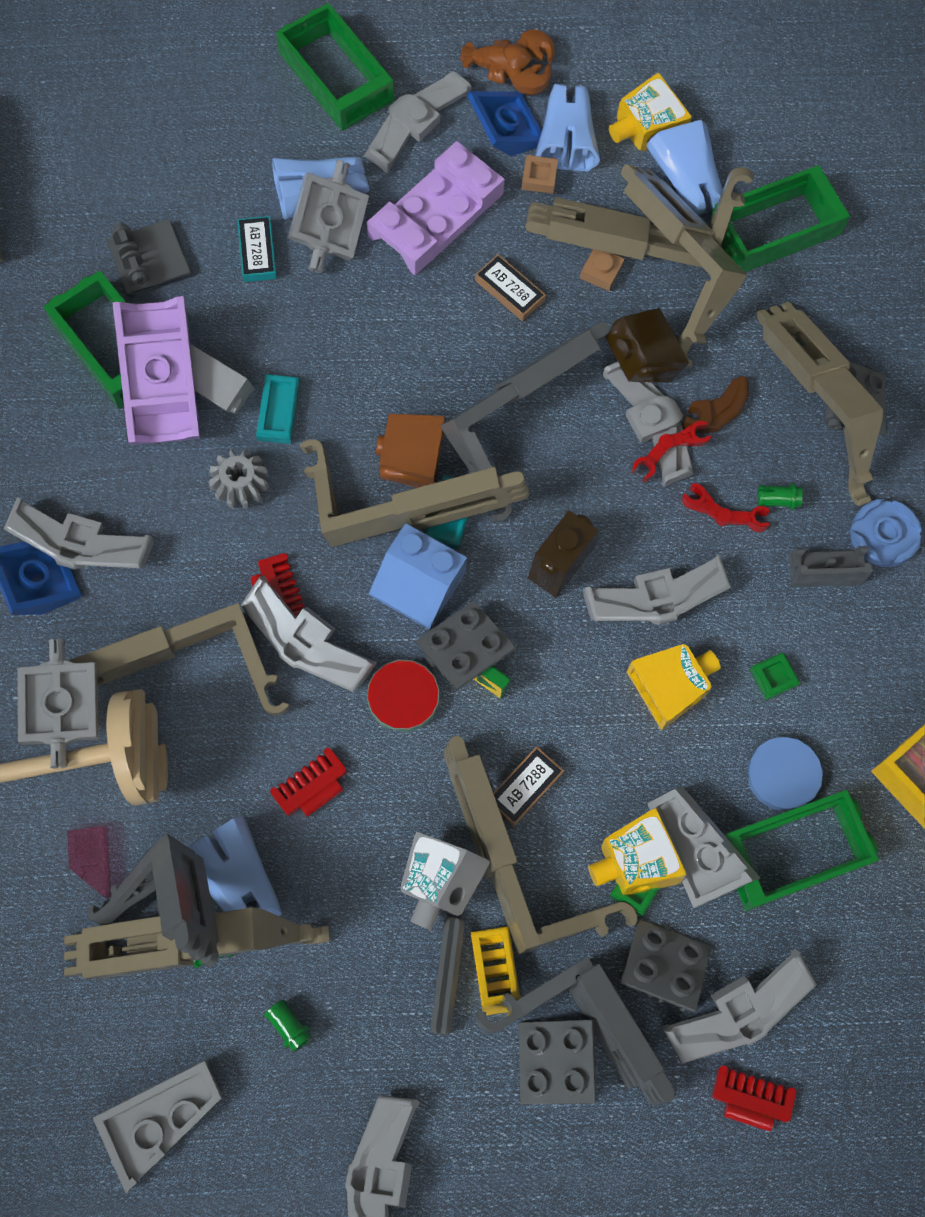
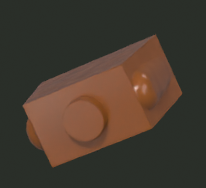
M389 414L385 435L378 436L376 455L381 456L379 462L380 478L414 488L435 483L444 432L440 425L445 422V416Z

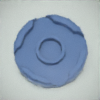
M876 499L865 504L855 515L850 528V535L855 549L858 546L868 547V552L864 555L866 561L880 567H897L907 562L919 549L922 529L915 513L903 503L895 500L890 502L884 501V499Z
M789 737L769 739L755 750L748 762L747 770L750 789L760 802L771 809L780 811L792 810L806 805L815 798L821 788L823 771L819 758L808 745L798 739Z

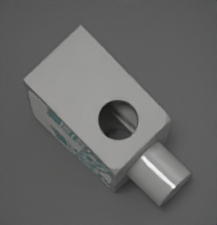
M416 832L400 886L402 893L418 899L410 922L432 930L440 909L457 916L462 914L486 872L490 861L466 849Z

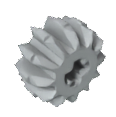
M246 448L240 456H237L236 452L230 449L229 458L226 459L218 455L216 460L219 466H210L209 473L213 478L210 479L209 486L211 490L216 491L215 497L219 502L227 500L228 507L231 509L235 507L237 502H241L243 508L247 509L249 499L260 502L261 496L259 492L267 491L268 483L265 479L269 476L268 470L262 466V460L258 455L250 458V453Z

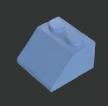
M405 523L385 554L370 589L369 596L430 630L464 577L467 557Z

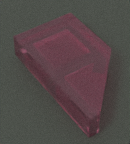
M100 826L67 830L69 869L104 898H111L108 828Z

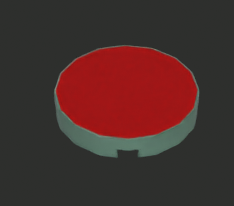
M396 660L384 664L373 674L368 684L367 703L371 715L381 726L389 730L409 733L422 728L433 718L439 705V687L435 676L424 665L413 660Z

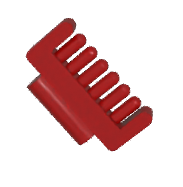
M286 553L260 560L258 567L261 574L250 578L252 586H254L260 576H265L286 605L302 600V596L299 594L284 599V597L297 594L299 592L298 587L281 591L296 585L295 579L283 581L292 578L294 575L292 571H287L291 568V565L287 563L288 556ZM300 602L288 607L297 617L301 610L305 608V604Z
M330 748L324 750V755L332 766L329 765L322 755L317 756V761L325 770L324 772L315 761L309 762V766L318 777H315L307 766L302 767V772L310 783L298 771L294 773V777L302 788L299 787L292 777L287 778V783L295 794L291 792L285 783L279 784V788L287 800L278 788H271L270 793L287 816H291L301 809L305 816L309 817L343 791L337 781L344 777L347 771Z
M723 1065L718 1068L712 1098L726 1103L723 1113L724 1117L769 1132L772 1130L774 1119L781 1122L790 1121L796 1096V1090L793 1087L787 1088L784 1092V1086L778 1085L774 1101L772 1102L775 1088L774 1082L770 1081L767 1083L765 1096L762 1099L765 1087V1080L763 1078L758 1079L755 1095L752 1096L756 1082L755 1076L750 1075L748 1077L746 1090L743 1093L746 1074L744 1072L739 1073L736 1089L734 1090L737 1071L731 1069L728 1075L727 1066Z

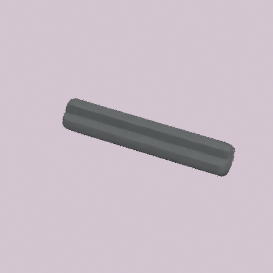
M448 917L444 920L430 1028L432 1033L438 1035H450L452 1031L465 926L464 920L460 918Z

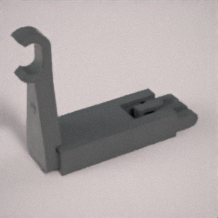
M165 834L154 844L119 887L112 885L110 890L112 893L111 899L103 908L99 909L94 905H89L88 918L101 926L108 925L130 906L156 890L162 936L171 941L175 939L178 950L188 953L195 960H200L207 967H212L219 957L217 949L219 937L204 860L194 850L169 834Z
M588 957L517 1001L512 995L506 993L503 996L502 1004L507 1007L508 1014L497 1023L490 1022L486 1017V1012L478 1010L475 1013L476 1023L482 1031L489 1034L497 1033L568 989L585 1019L593 1020L594 1034L628 1090L639 1085L646 1099L653 1106L669 1102L675 1097V1090L664 1074L662 1065L600 964L594 967Z

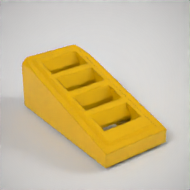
M509 927L471 932L482 1011L486 1012V1015L508 1012L507 1007L502 1004L504 995L488 997V994L511 991L510 995L516 1001L520 999ZM496 943H503L504 945L503 949L481 952V946ZM506 958V964L487 967L483 965V962ZM508 975L509 980L486 983V978Z

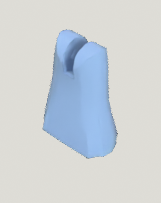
M554 84L550 93L545 121L535 156L558 159L557 169L590 171L600 162L592 122L590 96L586 86L575 85L572 103L567 102L566 85Z
M697 120L658 132L649 140L647 148L671 181L678 196L697 215L703 214L706 206L710 211H713L715 204L720 200L723 188L715 166L707 124L702 120Z
M360 157L321 160L273 158L274 182L283 219H291L294 216L304 175L309 172L322 178H333L336 160H343L344 163L348 162L350 164L345 183L361 193L369 192L370 189L367 177L364 175L365 170L362 159Z
M244 816L233 818L213 831V838L209 839L208 836H204L187 846L203 858L210 896L216 901L223 912L245 909L248 903L255 900L258 904L256 905L257 908L264 909L277 916L282 915L278 899L265 872Z

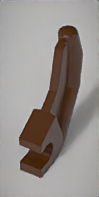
M739 376L738 379H733L720 398L711 401L710 399L692 401L688 412L696 414L699 419L686 417L683 428L685 429L697 421H705L708 423L704 429H697L695 432L713 433L730 423L741 414L749 398L748 378Z

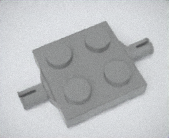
M336 160L333 178H322L309 172L304 175L288 239L304 244L313 250L308 269L311 271L315 270L314 272L322 273L326 255H335L348 261L353 259L369 195L356 191L345 183L350 164L348 162L344 163L343 160Z
M59 638L56 639L57 642L55 639L48 640L49 662L33 667L17 668L18 743L21 745L45 744L51 746L50 768L56 769L59 766L61 768L67 767L66 745L76 741L99 739L97 665L95 662L72 663L66 661L65 640Z

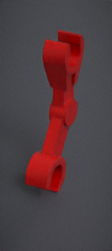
M697 421L679 433L663 434L646 457H640L634 462L631 473L633 474L640 465L647 466L649 473L642 481L647 482L655 473V465L671 448L706 445L712 435L699 438L696 436L695 430L704 429L708 423Z
M692 483L689 489L699 496L698 500L691 499L685 493L682 497V503L685 507L708 514L720 526H727L728 524L748 525L755 532H764L770 525V523H760L755 519L757 515L767 517L770 509L767 507L757 506L751 512L730 511L716 504L705 488L698 483Z

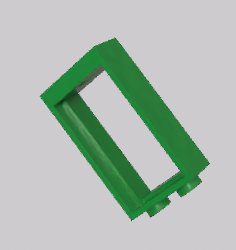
M330 3L318 9H313L304 17L293 23L286 24L276 32L279 54L341 131L394 101L393 79ZM328 33L368 80L367 83L338 100L297 51Z
M817 165L743 193L745 197L744 206H734L721 245L724 251L740 268L747 272L842 235L850 215L821 167ZM804 194L820 221L819 224L750 251L746 250L731 222ZM718 203L714 206L711 219L709 220V225L711 223L712 217L714 215Z
M99 270L95 274L81 279L76 286L65 293L54 296L43 308L56 331L120 410L124 407L121 374L111 379L65 321L103 295L112 304L113 302L126 303Z
M847 789L724 835L753 868L742 843L743 841L833 808L855 857V860L765 894L759 880L740 887L736 890L745 912L862 869L879 860L877 857V843L870 832H866L861 821V807L854 797H850Z

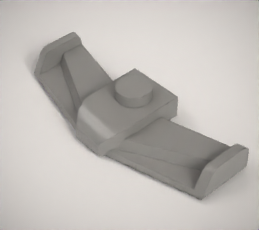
M452 71L441 80L414 95L407 94L399 97L389 107L387 119L364 156L389 174L391 166L410 135L420 142L440 123V113L438 111L463 97L468 98L467 95L471 91V84Z
M618 362L604 368V378L609 380L633 406L627 409L626 417L640 443L652 439L655 447L663 434L671 435L683 430L681 424L683 414L677 403L672 398L664 396L652 382H628ZM687 446L671 448L658 461L663 487L694 475Z
M18 497L4 526V530L53 557L57 565L75 570L85 566L143 568L147 563L154 544L153 538L150 535H145V537L101 535L104 529L101 522L70 513L67 514L64 523L61 524L24 503Z
M718 555L711 561L674 580L670 569L667 568L635 576V588L585 587L583 596L589 616L594 621H650L661 625L676 621L680 614L726 591L731 586L721 556Z
M265 576L258 578L241 604V607L277 650L279 657L293 668L302 669L354 692L363 684L377 664L376 661L367 659L329 642L328 639L335 631V628L308 607L303 608L296 617Z
M795 948L790 952L791 955L754 990L750 982L743 976L713 993L711 997L718 1011L672 1025L666 1024L661 1026L682 1064L745 1044L751 1045L767 1036L768 1031L817 986L801 953Z
M378 1096L353 1162L348 1167L345 1184L348 1200V1217H389L388 1205L406 1207L412 1165L397 1162L396 1159L420 1101L401 1097Z

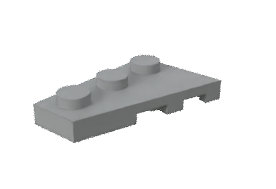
M684 787L675 788L647 803L650 810L657 809L686 871V876L682 883L693 908L702 906L760 879L758 874Z
M206 1059L93 1117L125 1193L222 1098V1094Z

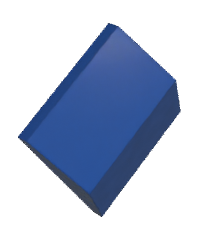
M470 91L467 97L495 148L511 157L537 148L542 131L522 93L517 91Z
M25 541L0 546V589L11 615H43L80 599L81 593L70 568L57 565L53 557Z

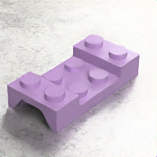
M456 141L435 160V169L395 205L389 201L367 221L368 237L371 240L382 238L401 254L410 272L416 276L503 195L505 179Z
M184 296L159 303L130 304L113 302L128 443L132 446L201 439Z

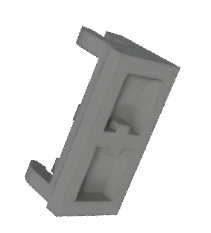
M191 344L190 351L195 392L218 405L226 412L236 414L255 388L247 378Z

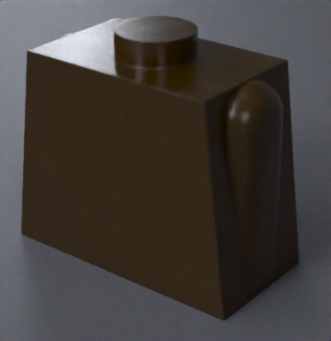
M660 308L618 318L612 324V330L605 336L628 382L670 383L689 364Z
M568 510L535 553L528 579L557 598L596 546L598 529L593 527L591 520L585 515H576Z

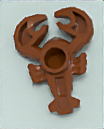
M531 29L523 32L520 39L515 43L508 39H500L499 41L495 40L494 45L476 49L472 42H468L466 46L462 45L460 61L463 62L462 67L469 68L474 63L489 69L488 80L505 84V78H510L513 86L520 93L533 96L541 94L548 87L552 75L551 65L548 64L545 71L540 75L538 73L541 71V64H536L526 70L524 69L532 57L542 61L544 56L542 52L546 53L548 63H552L555 56V48L550 36L543 31Z

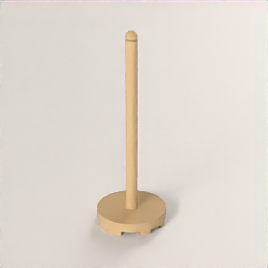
M142 689L115 693L112 695L107 709L106 729L108 743L66 751V768H61L60 766L58 769L50 768L51 754L1 763L0 783L111 762L119 788L130 804L138 806L159 801V791L166 790L168 759L166 745H158V714L153 703H145V692Z

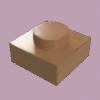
M526 155L521 190L553 194L558 159Z
M593 249L581 271L580 279L610 291L623 267L625 259L612 253Z

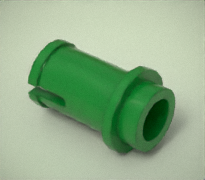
M790 483V486L759 485L757 500L759 501L757 504L758 506L789 507V510H794L795 507H801L802 487L796 486L795 483Z
M285 1000L278 1001L264 1014L265 1018L270 1021L285 1041L283 1044L285 1049L290 1048L295 1053L311 1040L312 1036L309 1034L310 1027L301 1024Z

